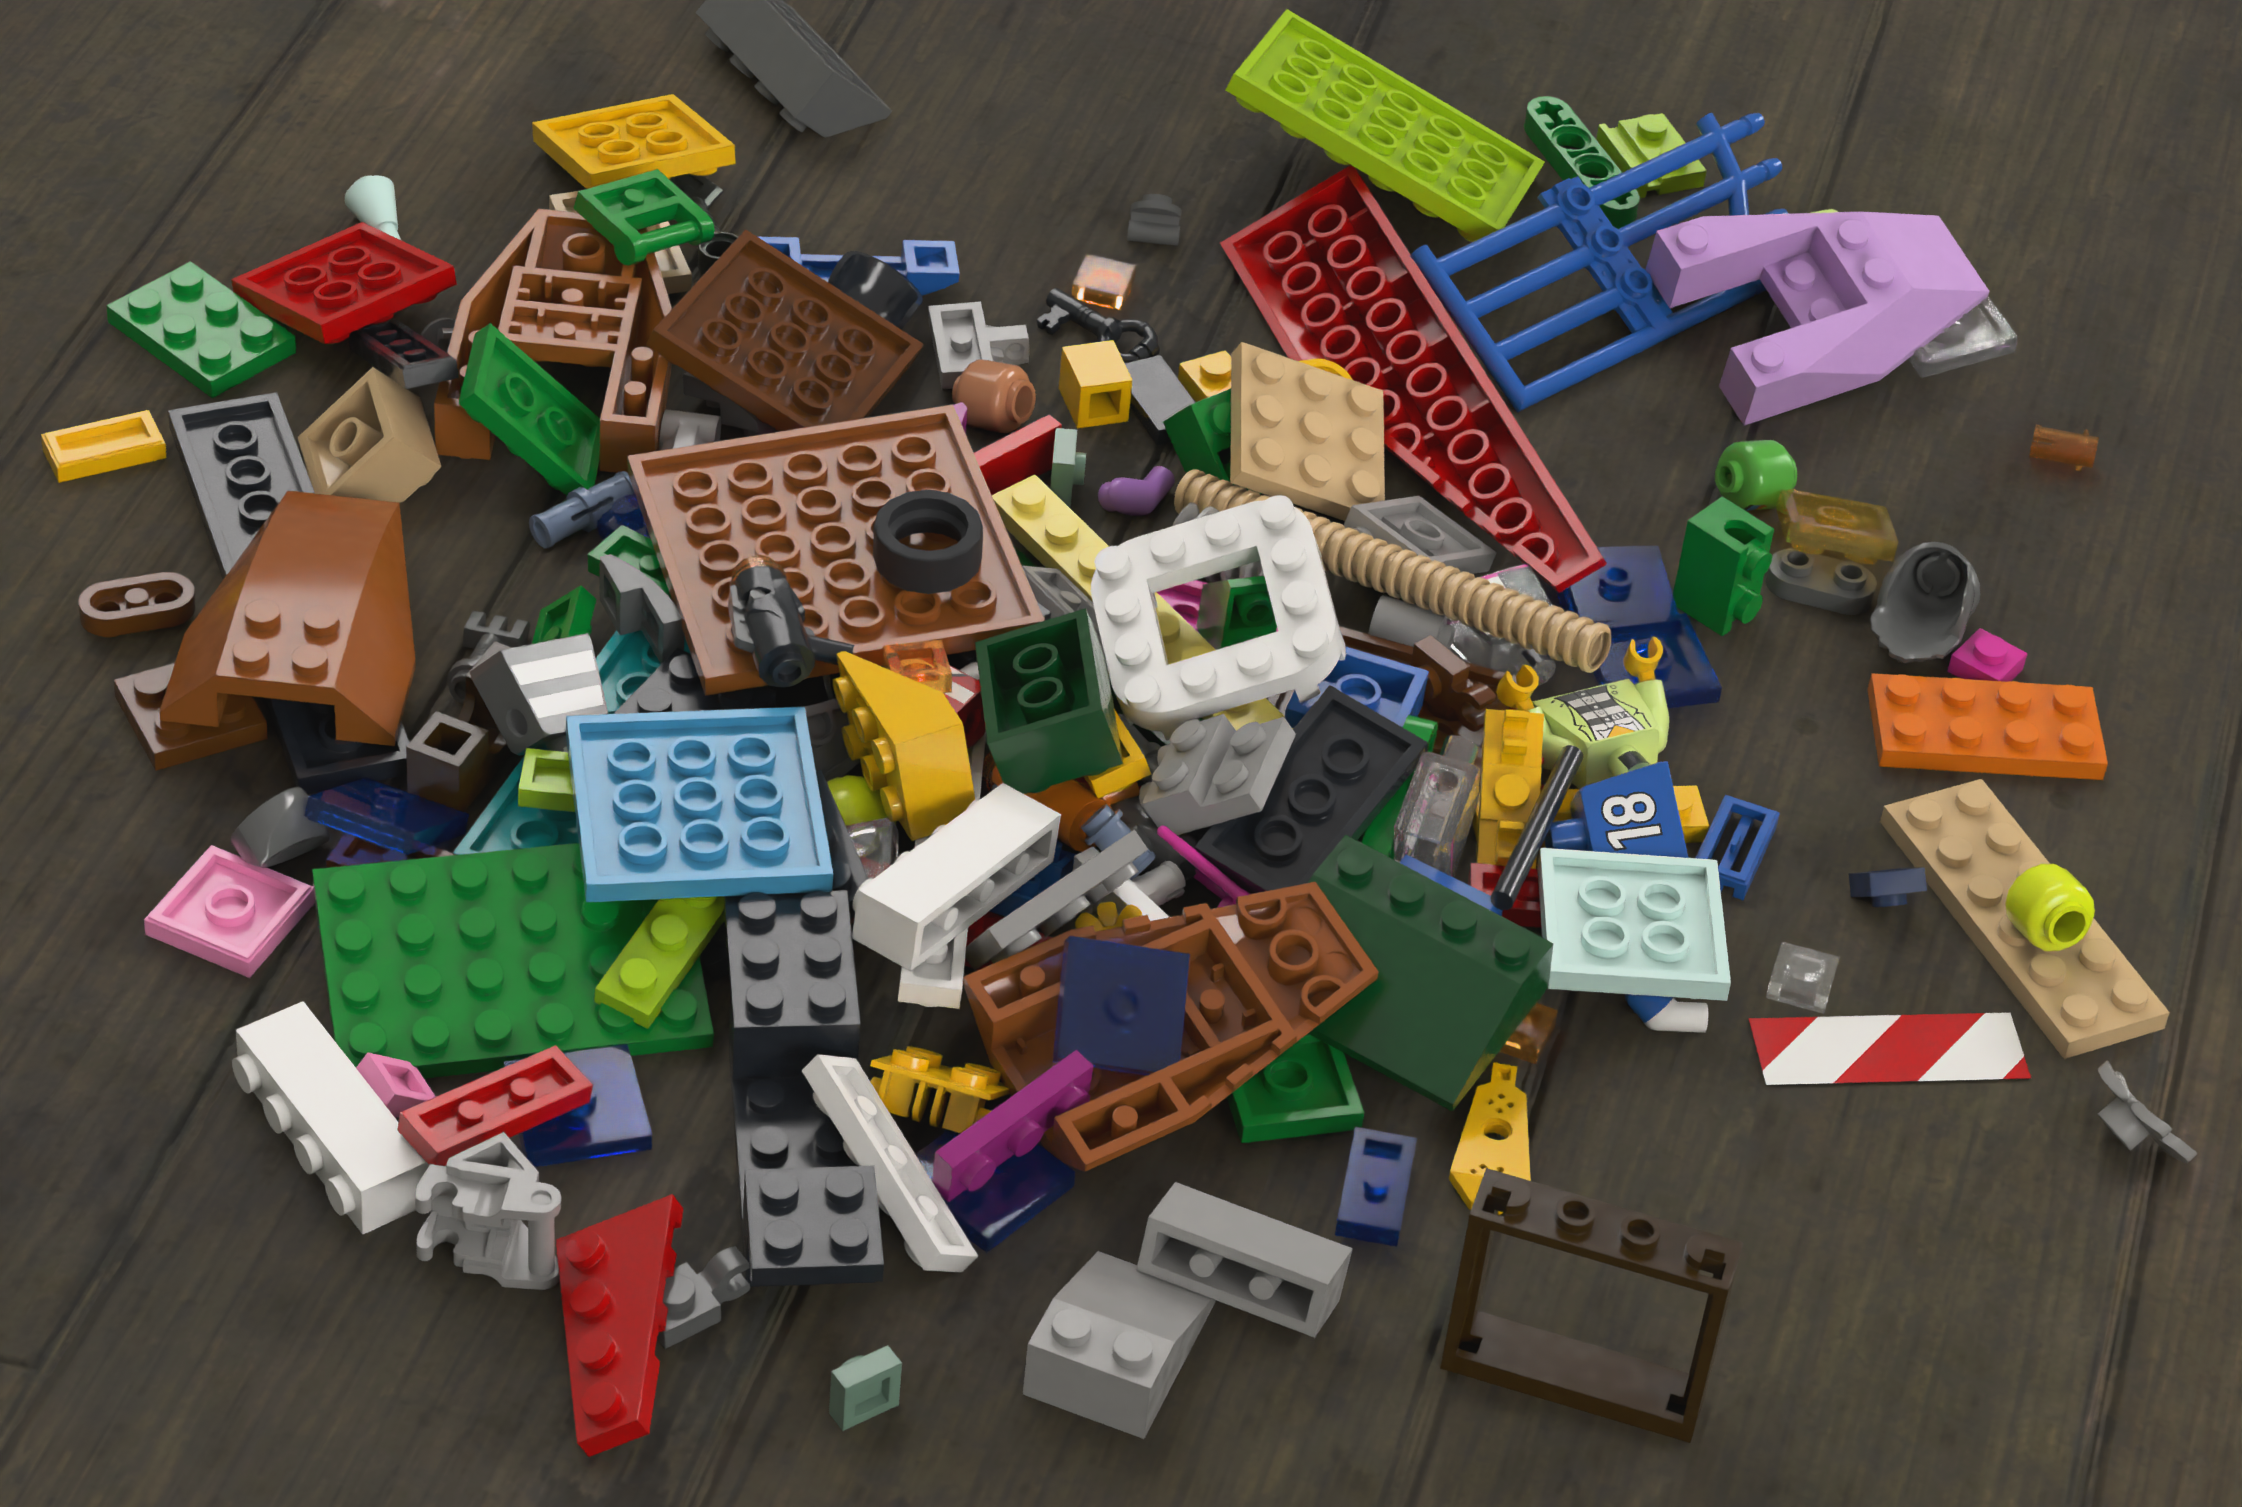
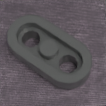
M1789 548L1775 552L1772 555V561L1765 577L1768 589L1782 599L1846 615H1856L1867 611L1873 603L1877 586L1875 576L1863 565L1853 561H1843L1811 553L1801 548Z

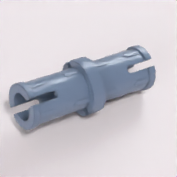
M620 471L613 477L589 489L579 487L568 493L566 501L540 514L531 516L529 527L536 542L543 548H549L556 542L580 530L590 532L601 526L603 518L628 505L637 503L638 501L628 473Z

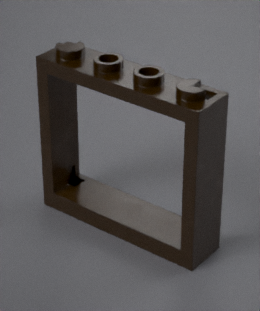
M1486 1168L1469 1214L1440 1369L1691 1443L1706 1395L1743 1242ZM1498 1211L1505 1213V1216L1497 1215ZM1494 1231L1708 1293L1689 1373L1480 1312L1479 1306ZM1702 1270L1712 1273L1713 1277L1701 1275L1699 1272ZM1463 1341L1479 1345L1477 1354L1461 1350ZM1668 1402L1685 1406L1684 1416L1667 1411Z

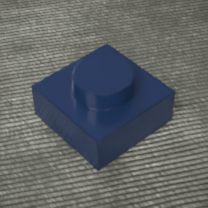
M1925 867L1849 873L1851 897H1871L1872 907L1908 904L1907 893L1927 891Z

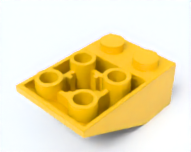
M846 651L837 653L840 677L833 679V688L842 712H847L849 725L842 727V737L851 760H861L866 783L871 791L880 790L881 801L891 823L899 820L911 841L931 835L937 827L943 824L947 825L966 811L971 802L975 800L963 722L943 692Z

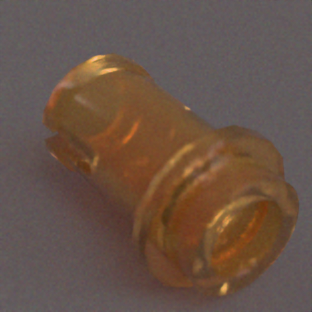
M2036 424L2033 440L2054 445L2032 441L2029 458L2036 457L2077 465L2076 471H2081L2082 466L2093 468L2099 437L2090 436L2089 430L2084 429L2083 434L2042 427Z

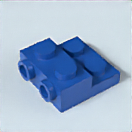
M1346 647L1345 660H1338L1331 673L1317 684L1320 694L1300 703L1294 690L1286 707L1284 718L1294 728L1329 685L1403 727L1408 715L1418 717L1423 706L1429 671Z

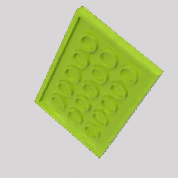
M1288 9L1285 10L1236 70L1225 91L1236 96L1237 102L1247 110L1257 113L1263 112L1278 121L1281 128L1291 136L1300 139L1306 138L1322 147L1326 155L1333 161L1343 165H1352L1366 173L1370 181L1377 187L1386 191L1398 192L1413 201V205L1421 213L1434 218L1440 217L1457 227L1460 235L1471 242L1498 231L1507 225L1545 161Z

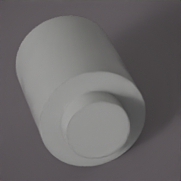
M1382 595L1375 608L1368 634L1414 647V643L1432 635L1451 650L1455 627L1447 625L1448 618L1445 615H1437L1431 609L1425 610L1419 608L1416 604H1409L1402 600Z

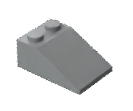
M1097 1251L1052 1299L1032 1335L1027 1347L1023 1395L1144 1439L1216 1300L1136 1270L1137 1265Z

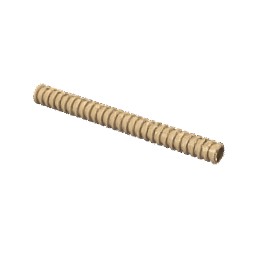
M1193 469L1188 471L1179 482L1175 492L1174 505L1175 510L1179 514L1189 503H1195L1199 508L1200 514L1209 506L1220 512L1246 503L1263 501L1270 497L1261 496L1256 491H1247L1242 486L1233 485L1227 480H1219L1214 475H1206L1203 471ZM1295 507L1310 522L1322 555L1321 560L1324 571L1330 570L1336 576H1344L1347 580L1353 582L1358 581L1360 585L1369 588L1373 587L1375 591L1381 593L1387 592L1389 596L1397 599L1402 598L1406 603H1416L1419 608L1431 609L1433 613L1445 615L1450 620H1460L1463 625L1475 626L1476 630L1489 632L1494 637H1504L1507 642L1519 643L1521 647L1529 650L1534 649L1536 653L1549 655L1551 659L1557 661L1564 660L1565 664L1573 667L1579 666L1582 671L1588 673L1597 670L1608 656L1611 646V630L1606 624L1594 623L1592 619L1587 617L1580 618L1577 613L1571 611L1564 612L1561 607L1549 606L1547 602L1539 599L1534 600L1532 596L1526 594L1520 595L1518 591L1510 588L1505 589L1503 585L1493 582L1490 584L1489 580L1485 578H1475L1472 573L1461 572L1453 566L1446 567L1443 562L1432 561L1424 555L1417 556L1414 551L1403 550L1398 545L1388 544L1387 541L1382 539H1374L1373 536L1366 533L1360 534L1356 529L1345 528L1343 524L1336 522L1331 523L1327 518L1317 517L1314 513L1303 512L1302 509Z

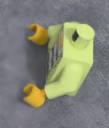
M1651 637L1648 644L1649 658L1641 657L1636 652L1634 639L1629 644L1623 658V665L1628 673L1638 678L1639 683L1635 685L1630 679H1625L1532 701L1530 696L1538 686L1539 678L1536 671L1529 665H1522L1516 674L1517 684L1513 681L1509 671H1506L1498 683L1497 697L1504 705L1516 708L1517 710L1529 711V713L1544 714L1542 745L1544 764H1541V767L1552 771L1562 748L1567 745L1575 746L1582 751L1583 760L1572 781L1579 789L1586 785L1657 763L1658 753L1662 752L1667 744L1669 712L1662 680H1656L1654 674L1663 653V646L1656 637Z

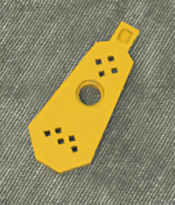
M1493 1063L1491 1082L1477 1086L1449 1174V1181L1469 1210L1472 1209L1486 1168L1531 1181L1526 1094L1515 1087L1517 1066ZM1497 1133L1505 1139L1494 1140L1487 1137L1486 1134Z

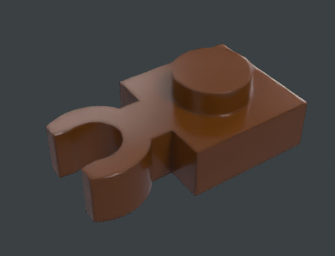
M1432 635L1414 643L1410 666L1429 671L1424 701L1445 717L1456 713L1462 725L1472 732L1482 729L1484 727L1485 714L1482 708L1496 701L1495 693L1483 683L1474 684L1468 679L1470 666Z

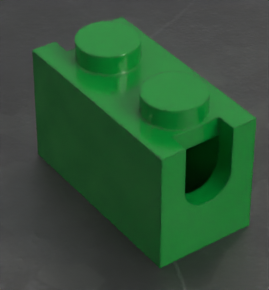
M1723 496L1687 521L1671 604L1720 636H1724L1731 631L1732 622L1736 619L1744 624L1750 622L1760 610L1763 602L1760 592L1764 575L1772 561V554L1769 551L1774 528Z

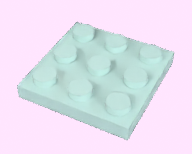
M1540 848L1537 869L1542 938L1554 943L1548 989L1727 1001L1731 980L1717 860Z

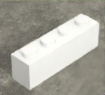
M1004 783L982 799H975L967 807L966 811L947 825L943 824L937 827L928 839L912 851L902 853L893 865L874 879L869 878L862 883L853 899L852 906L855 911L852 939L912 971L1053 862L1061 814Z
M302 1001L237 1029L238 1057L232 1060V1068L237 1082L244 1092H254L261 1101L265 1116L272 1129L278 1134L284 1132L294 1144L297 1159L305 1172L308 1174L315 1172L324 1183L328 1199L334 1210L341 1216L347 1214L362 1234L416 1211L415 1190L421 1177L429 1167L428 1163L397 1131L398 1121L307 1005Z

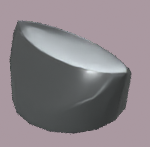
M295 787L277 794L248 815L232 834L230 844L248 864L258 867H269L307 853L328 842L330 837L321 812L302 788Z

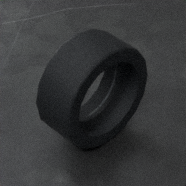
M921 490L907 492L890 499L878 511L873 529V558L877 571L890 584L910 592L933 594L949 592L963 586L978 573L982 560L983 525L979 512L966 500L948 492ZM928 532L945 535L956 540L958 543L946 549L925 551L912 549L901 544L899 540L912 534Z

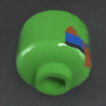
M1774 440L1732 443L1725 448L1715 470V482L1721 496L1746 511L1775 509L1786 502L1797 481L1795 461L1786 448Z

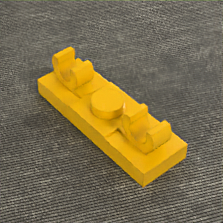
M1486 709L1476 863L1506 866L1538 800L1541 787L1544 714L1509 709ZM1536 858L1531 867L1533 869H1536Z

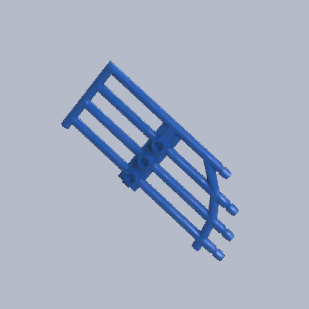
M1709 113L1696 123L1697 128L1702 136L1590 188L1585 186L1578 176L1559 182L1538 196L1545 209L1442 257L1436 258L1428 245L1419 247L1410 255L1517 413L1766 291V288L1759 279L1712 294L1673 313L1657 290L1650 274L1640 266L1628 248L1656 234L1658 230L1671 227L1728 200L1729 216L1749 215L1747 190L1776 177L1782 171V163L1777 158L1765 159L1757 165L1741 171L1730 147V144L1758 132L1764 126L1765 121L1760 113L1747 114L1739 120H1734L1721 127L1713 113ZM1711 153L1723 180L1619 229L1612 226L1599 207ZM1774 209L1764 215L1789 213L1785 209ZM1555 226L1560 229L1574 249L1465 301L1449 277ZM1583 268L1590 272L1603 291L1497 343H1494L1478 319ZM1611 310H1615L1632 333L1525 386L1507 362Z

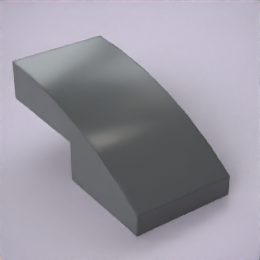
M611 554L601 556L599 600L619 635L641 630L660 664L677 648L684 650L682 619L678 607L653 580L629 563Z

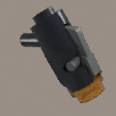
M755 555L743 559L736 565L732 573L728 597L734 645L739 649L751 652L759 677L765 683L781 688L794 686L810 675L815 666V660L838 665L837 653L843 651L853 653L854 645L817 637L811 629L804 627L805 610L802 603L790 587L785 570L775 563L773 559L763 555Z

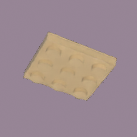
M1241 342L1231 354L1230 483L1271 497L1277 495L1286 496L1295 505L1346 521L1352 505L1385 501L1383 390Z

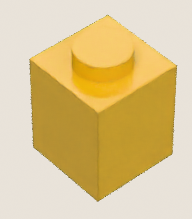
M1114 340L1062 347L1059 390L1077 429L1128 422L1132 378Z

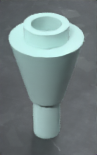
M379 175L364 176L355 181L345 194L344 202L347 208L360 222H364L401 240L397 231L398 221L393 182L389 178Z

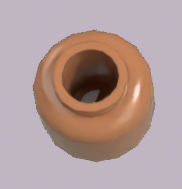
M983 359L976 360L969 364L956 379L952 390L954 403L963 402L968 408L967 426L998 433H1011L1029 419L1035 407L1036 395L1033 384L1029 381L1027 373L1021 367L1013 364Z

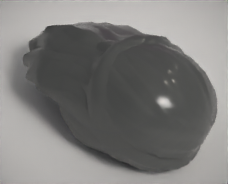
M1935 541L1914 546L1897 557L1883 579L1877 606L1870 618L1871 629L1878 639L1879 647L1888 649L1889 656L1896 659L1898 663L1924 662L1927 659L1933 660L1936 658L1943 659L1951 653L1961 642L1967 622L1975 612L1980 601V583L1974 566L1953 546Z

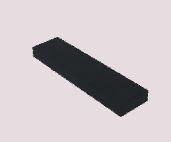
M397 319L369 324L351 332L348 337L350 350L405 389L459 378L457 361L454 357Z

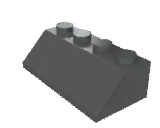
M705 0L696 11V14L710 27L705 35L723 51L728 53L731 50L734 53L729 59L730 62L749 78L753 79L756 76L759 81L754 87L773 104L778 105L781 103L784 108L779 112L780 115L800 132L809 127L826 138L886 119L892 112L883 100L798 12L783 0Z

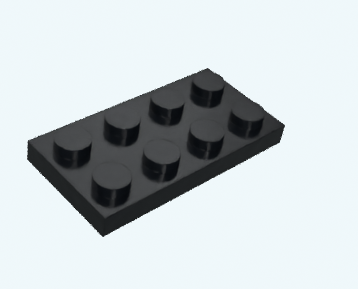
M1329 685L1293 728L1296 733L1295 738L1262 811L1212 825L1197 843L1195 850L1240 888L1250 894L1306 884L1345 835L1355 840L1359 839L1421 763L1422 758H1425L1428 742Z

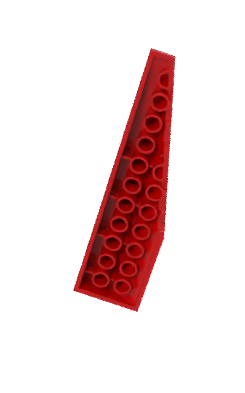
M1354 166L1346 167L1220 242L1287 357L1296 361L1310 359L1332 361L1345 369L1352 380L1383 390L1384 447L1523 564H1527L1529 569L1558 593L1607 565L1598 548L1421 270L1410 257L1407 248Z

